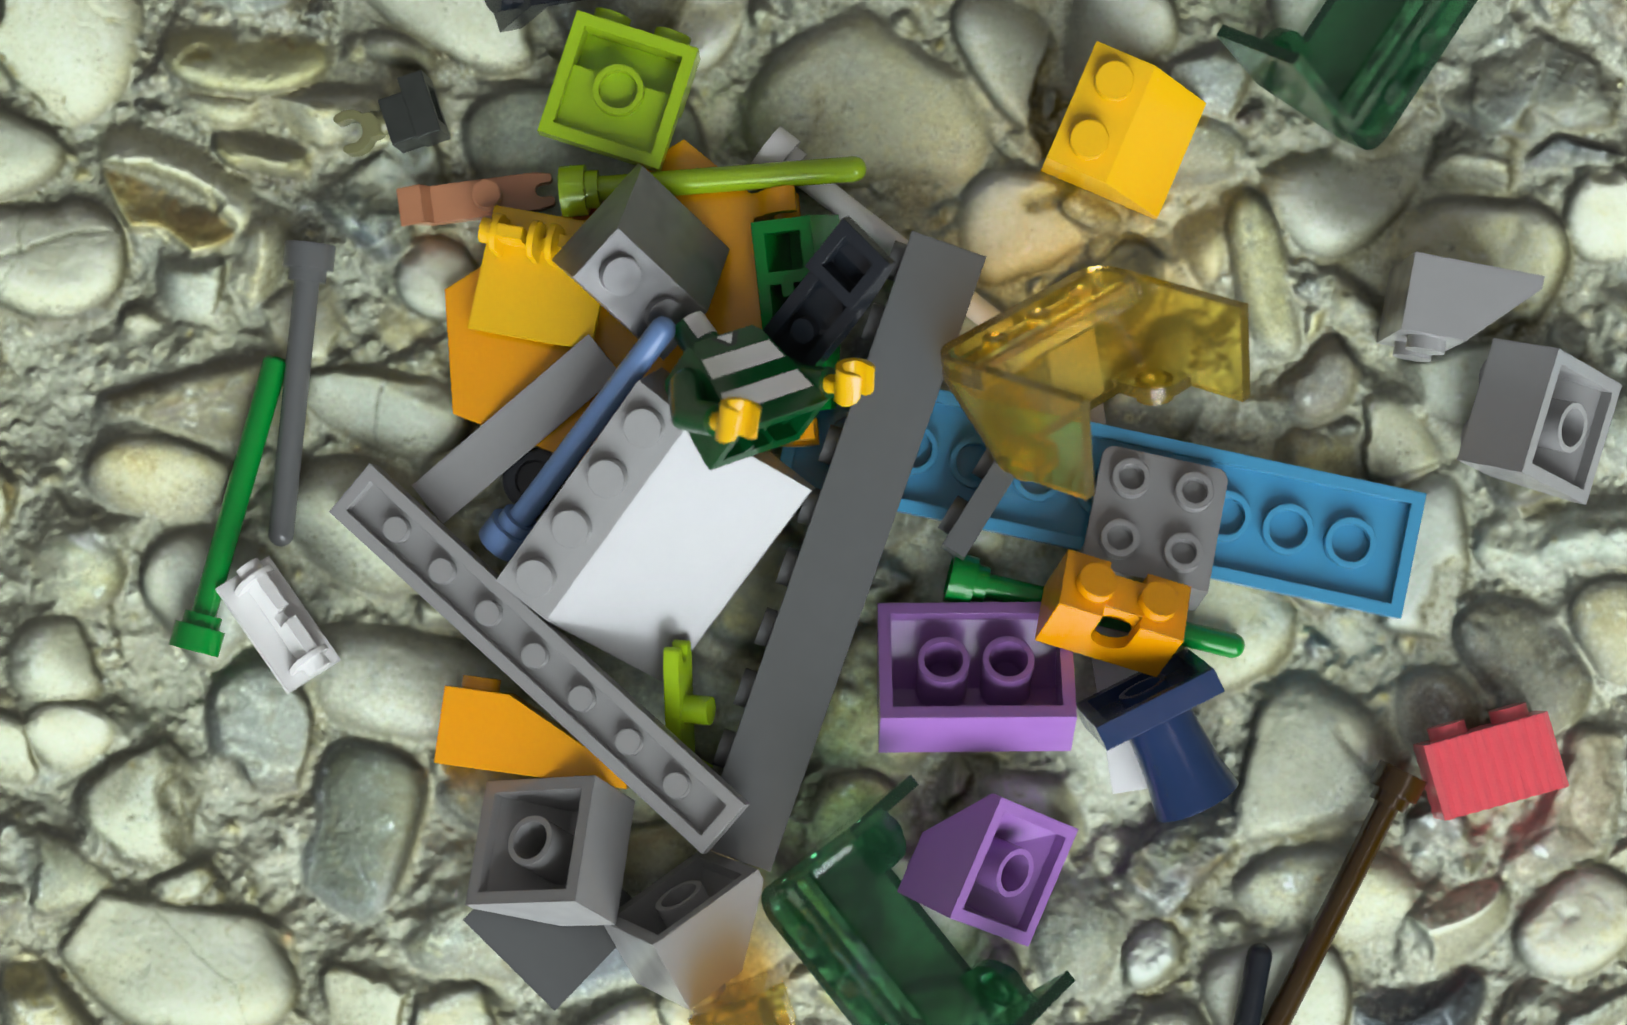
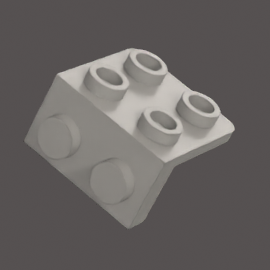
M1118 446L1106 448L1100 458L1085 540L1080 553L1112 562L1111 569L1116 575L1142 583L1149 573L1191 586L1188 610L1195 611L1209 590L1228 484L1226 473L1219 468Z

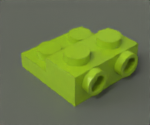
M596 7L593 15L577 10L537 129L539 135L635 166L639 163L645 169L654 172L661 171L678 118L682 117L700 62L699 48L690 46L692 39L689 36L670 28L657 26L654 34L630 27L631 19L610 9Z

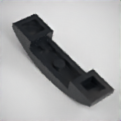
M850 216L843 218L805 265L810 271L764 327L763 331L785 354L800 363L822 366L872 303L889 276L895 261Z

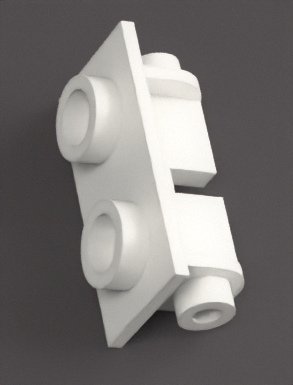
M270 556L261 561L258 557L250 560L236 571L238 575L215 589L287 694L341 660Z

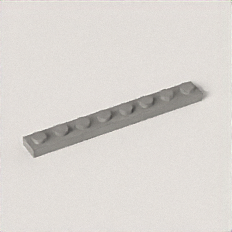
M369 463L329 511L700 853H708L750 805L744 797L557 627L543 619L496 581L499 575L381 467Z

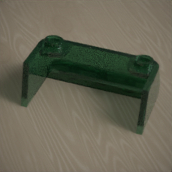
M1326 0L1303 37L1296 31L1285 27H1278L1260 39L1224 24L1216 35L1260 87L1342 141L1364 150H1371L1378 147L1388 137L1478 0Z
M911 774L861 809L778 876L762 892V907L769 921L852 1025H1032L1076 981L1067 970L1030 991L1020 974L1008 964L993 959H986L970 968L918 902L897 892L901 880L891 868L904 858L907 848L900 824L888 811L919 785Z

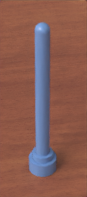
M660 316L650 323L515 505L508 504L504 509L494 510L481 527L479 538L486 549L493 555L506 562L511 560L536 525L535 519L603 431L638 380L644 377L674 337L676 327L670 318Z

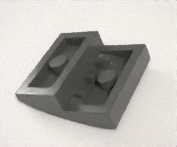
M623 888L621 890L619 907L632 899ZM473 909L463 919L554 1011L616 948L604 925L557 926Z

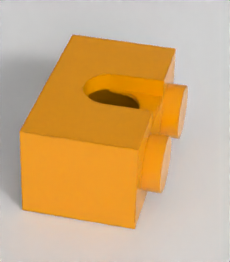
M1068 549L1044 586L1035 641L1157 677L1184 641L1191 586L1149 573L1142 583L1116 575L1111 569L1112 562ZM1103 616L1129 623L1132 629L1127 636L1108 637L1098 633L1095 627Z

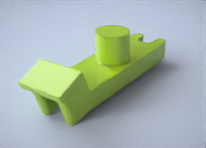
M674 639L672 647L665 646L663 653L665 727L695 753L694 724L711 725L715 718L716 702L713 696L693 695L691 642L689 640ZM704 761L709 767L713 769L712 764Z

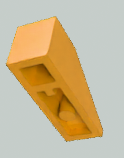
M463 675L461 686L449 685L444 687L434 763L541 778L596 775L614 788H629L563 726L518 695L500 692V679Z

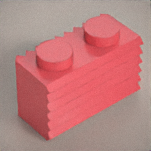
M1520 702L1488 711L1491 723L1467 729L1464 719L1427 728L1430 740L1413 744V750L1417 757L1420 775L1427 782L1425 790L1433 817L1444 821L1452 820L1471 813H1477L1482 810L1568 787L1569 783L1548 711L1535 710L1529 712L1526 702Z

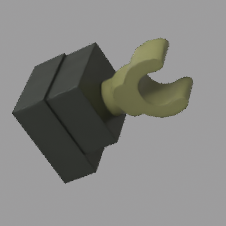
M422 70L398 77L397 80L401 92L379 99L380 111L361 113L360 111L350 109L343 110L334 116L333 121L340 127H346L352 123H359L362 126L363 133L359 141L343 147V151L351 157L363 156L372 150L376 141L384 139L388 134L392 145L402 153L424 146L429 147L451 139L433 82Z

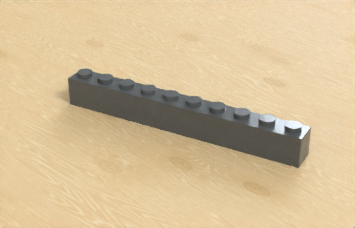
M914 231L911 232L908 244L895 240L890 253V257L895 261V264L887 279L894 281L886 306L873 302L861 339L873 343L867 360L875 366L874 391L870 395H861L860 400L851 405L843 428L830 425L818 460L830 465L822 489L815 487L803 502L797 522L809 526L801 550L789 546L787 548L776 583L787 587L779 611L769 607L766 608L754 643L766 647L758 672L746 668L733 703L745 708L737 732L724 729L712 765L724 769L721 777L744 797L750 805L710 851L771 872L986 260V256Z

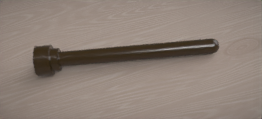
M1380 759L1369 781L1375 785L1369 797L1375 800L1262 1025H1291L1398 811L1405 814L1410 803L1416 805L1427 782Z

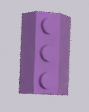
M1041 602L877 603L879 753L1071 751L1077 720L1073 652L1035 641Z

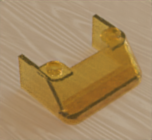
M1093 266L1078 270L947 342L940 351L944 381L999 468L1012 474L1015 479L1032 481L1084 500L1095 495L1090 410L1119 393L1134 397L1139 403L1144 405H1163L1172 401L1174 396L1191 386L1241 402L1251 397L1248 303L1114 266Z

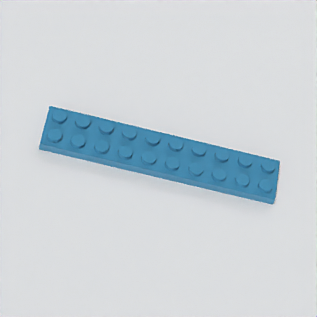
M940 389L897 512L942 521L958 495L969 502L982 479L972 474L991 441L1003 447L1012 433L1033 446V449L982 530L1080 551L1085 540L1100 458L1104 450L1110 446L1132 449L1219 468L1226 473L1228 484L1211 580L1388 618L1401 619L1427 494ZM836 404L835 409L820 410L815 417L818 419L820 445L783 447L780 460L811 485L822 489L830 465L818 461L831 424L840 428L844 427L851 406L844 407Z

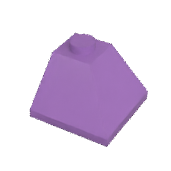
M992 793L922 832L897 892L950 919L1029 947L1079 829Z

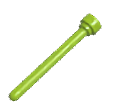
M848 156L650 173L674 196L767 189L784 185L808 186L857 182L865 176L867 167L860 157ZM585 164L559 166L558 194L562 216L590 215L591 209L598 208L602 201L606 200L628 174L600 176L599 170H587Z

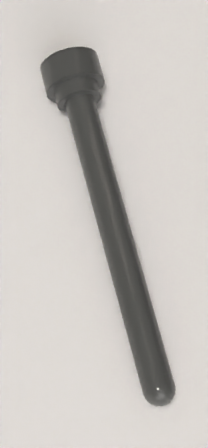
M297 240L285 241L283 267L289 268L288 280L294 281L268 531L270 541L280 547L291 543L294 537L319 284H326L327 273L334 272L336 246Z

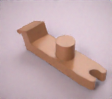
M531 172L433 186L417 184L397 188L401 226L405 227L415 224L438 226L482 220L483 217L492 218L493 209L496 205L532 212L553 208L556 205L553 196L540 197L536 194L538 187L552 183V175L550 173Z

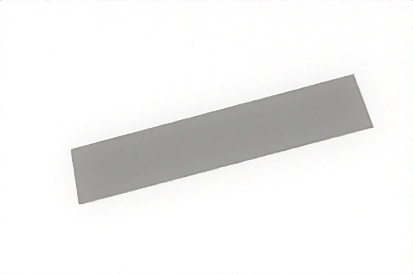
M588 334L413 483L412 487L438 520L444 524L594 397L617 368Z

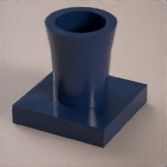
M1188 648L1175 653L1157 677L1137 672L1076 703L1077 713L1084 727L1107 751L1129 740L1146 781L1157 821L1163 823L1174 822L1201 813L1227 798L1238 786V780L1217 753L1193 711L1194 707L1225 692L1215 669Z

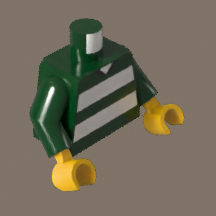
M701 311L689 314L675 325L676 332L673 339L683 351V355L665 380V391L669 399L671 423L677 429L688 432L709 470L799 440L825 403L833 397L834 401L840 406L849 407L857 403L861 395H870L874 391L875 366L866 359L846 358L836 363V371L832 367L804 365L785 354L759 327L750 325L719 335Z

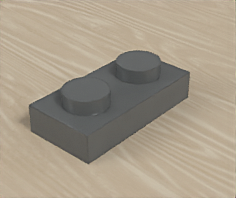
M1012 433L1003 447L991 441L972 474L982 479L969 502L958 495L938 526V529L948 534L941 548L962 561L964 560L1032 451L1033 446Z

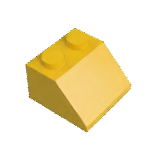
M1096 41L1041 171L1156 220L1206 106V102L1157 66Z

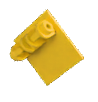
M496 205L493 209L492 218L483 217L479 225L478 241L486 243L467 328L573 348L588 334L594 340L601 305L552 261V258L586 221Z

